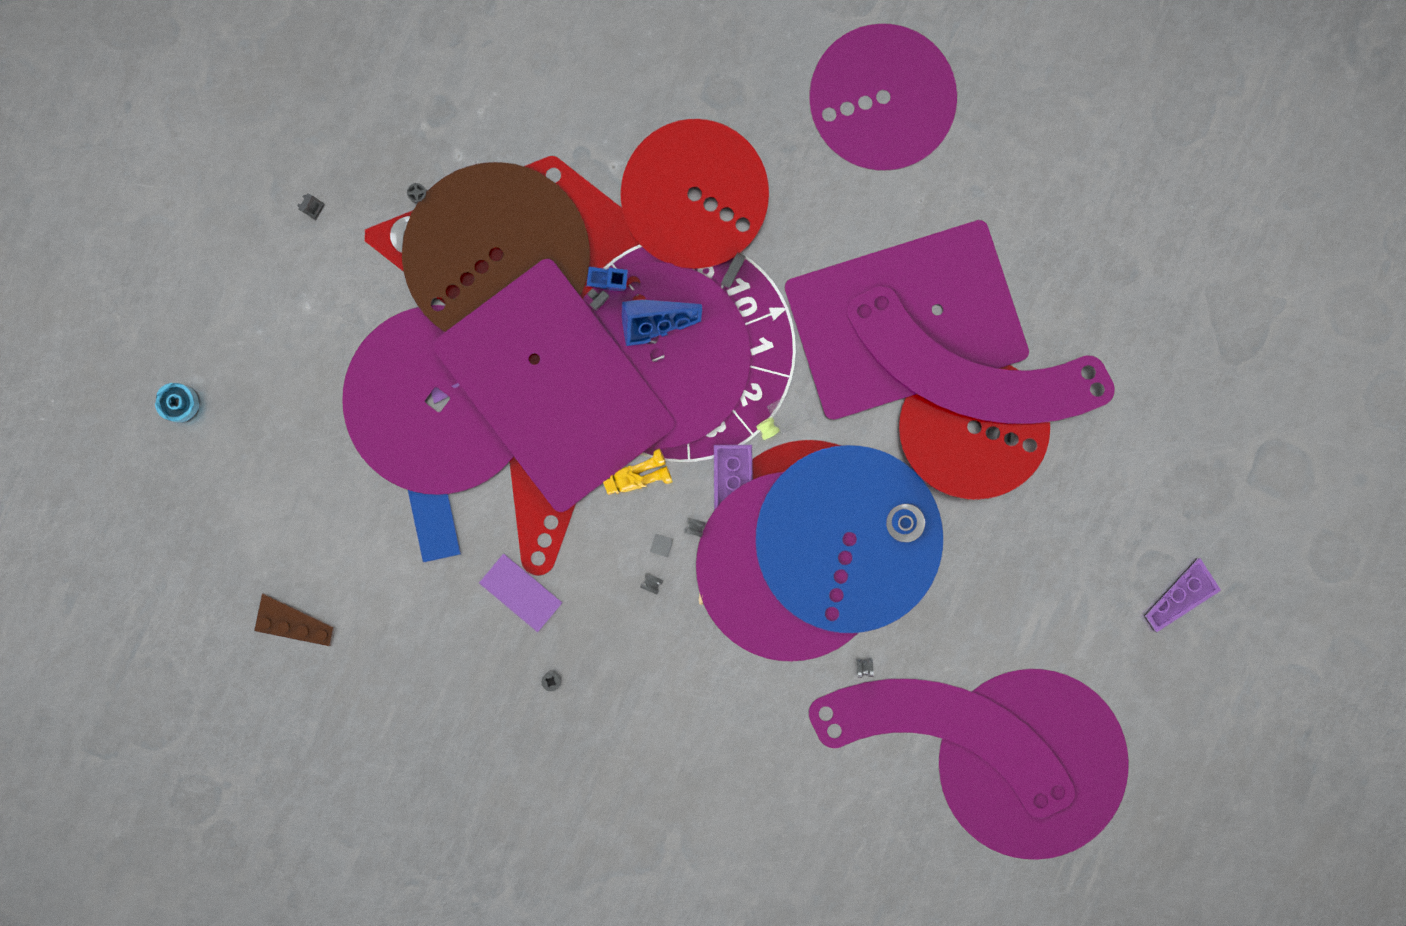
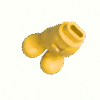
M661 449L655 450L652 458L640 464L625 467L611 475L609 479L603 482L607 494L610 495L615 492L619 494L620 492L647 487L646 484L662 480L665 484L672 483L671 474L667 466L644 476L639 474L646 470L666 465Z

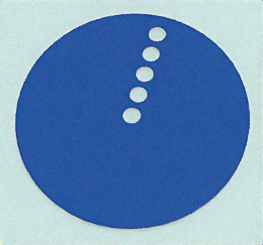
M855 445L834 446L816 451L798 460L781 474L766 495L758 516L756 551L759 566L768 587L777 600L793 615L810 625L827 631L860 633L879 629L895 622L911 611L925 596L940 566L943 552V526L939 509L929 488L918 474L904 462L886 452L870 447ZM901 504H910L917 507L925 519L923 533L919 538L911 542H900L894 539L887 529L886 521L888 514L894 507ZM901 509L893 515L892 526L896 532L909 534L916 528L917 519L912 511ZM905 515L913 519V527L908 531H903L898 526L899 518ZM907 517L902 518L900 521L901 527L908 529L911 526V520ZM852 532L856 535L857 541L853 546H846L843 543L842 538L845 533ZM842 551H849L851 553L852 561L850 564L842 565L839 562L838 555ZM840 569L845 570L848 574L847 581L842 584L834 580V573ZM839 588L843 591L844 596L840 602H833L830 599L829 594L832 589ZM835 607L838 609L839 617L835 621H829L825 617L827 608Z

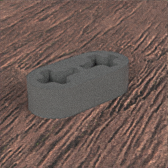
M737 252L721 285L727 288L731 287L746 256Z

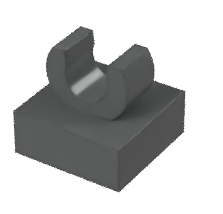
M307 193V195L302 196L304 198L301 204L298 203V210L315 219L324 203Z
M592 288L587 293L593 300L590 306L595 311L609 299V295L605 291L598 294Z

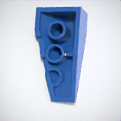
M654 300L622 302V324L626 346L651 342V338L659 335L663 337L668 335L667 332L671 330H681L701 322L702 304Z

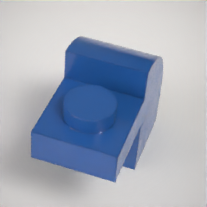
M589 267L586 286L611 291H625L628 270L610 267L608 269Z

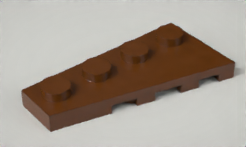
M262 593L254 631L331 646L335 627Z

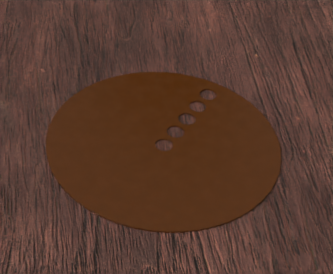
M487 162L467 166L452 172L435 183L426 192L425 198L417 203L411 213L402 244L403 272L409 291L424 315L444 332L543 259L554 261L576 292L581 295L587 279L590 262V248L586 227L578 209L569 196L556 183L541 173L524 166L504 162ZM497 247L503 251L501 260L493 261L490 259L489 252L492 248ZM485 260L488 263L489 269L486 273L480 274L476 272L474 266L477 261ZM465 272H469L474 276V282L470 286H464L460 282V277ZM449 285H456L460 289V294L457 298L451 299L447 297L446 288ZM436 297H440L445 301V307L441 311H435L431 307V302Z

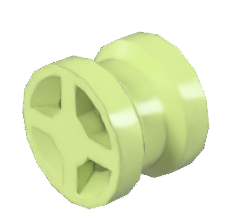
M773 417L764 420L756 426L762 432L763 440L774 436L780 431L774 425Z

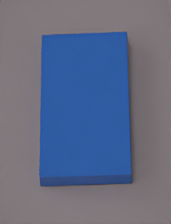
M408 490L422 561L428 562L461 555L449 494H423Z

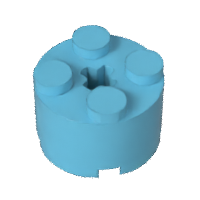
M168 383L158 390L155 408L164 419L173 422H185L196 414L199 409V400L195 391L189 386L180 383ZM176 399L180 400L178 406H175Z

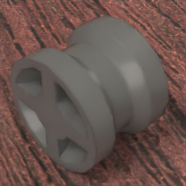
M413 183L407 189V196L413 203L417 204L425 198L427 190L422 184Z
M688 517V526L684 529V532L702 537V528L705 527L706 522Z
M646 573L645 581L641 584L640 588L658 594V587L663 583V580Z
M856 659L857 677L862 678L865 675L873 677V659Z
M553 671L546 673L541 680L543 688L550 692L557 690L562 682L560 675Z

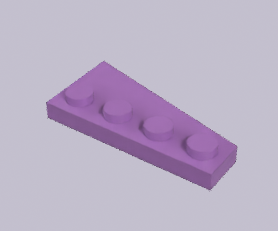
M1198 558L1145 617L1155 632H1158L1220 592L1221 589L1202 560Z

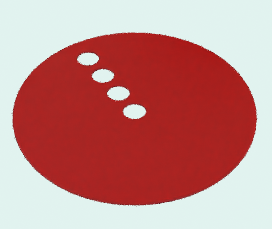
M706 119L679 120L652 132L632 153L621 182L622 211L634 238L647 252L665 263H672L674 266L681 268L698 269L712 267L735 257L737 252H742L756 237L768 209V178L765 167L756 150L734 129ZM692 187H698L702 192L701 198L697 201H692L688 197V190ZM714 197L717 200L718 206L714 211H707L704 208L706 198ZM725 207L731 208L734 212V217L730 221H723L720 218V211ZM742 217L747 218L750 222V227L745 232H741L736 228L737 220Z
M1011 365L998 368L1005 370H1018L1017 368ZM915 394L905 398L900 413L899 433L902 448L908 462L926 483L950 496L981 500L1009 493L1025 483L1034 474L1043 461L1048 448L1050 422L1007 424L980 420L955 413ZM974 420L980 422L982 426L981 431L977 434L970 433L967 428L969 422ZM989 427H997L1000 431L999 438L996 440L989 439L986 436V430ZM1015 433L1019 438L1018 443L1014 446L1007 445L1004 441L1005 435ZM1026 439H1033L1037 443V449L1033 452H1027L1023 448V442Z

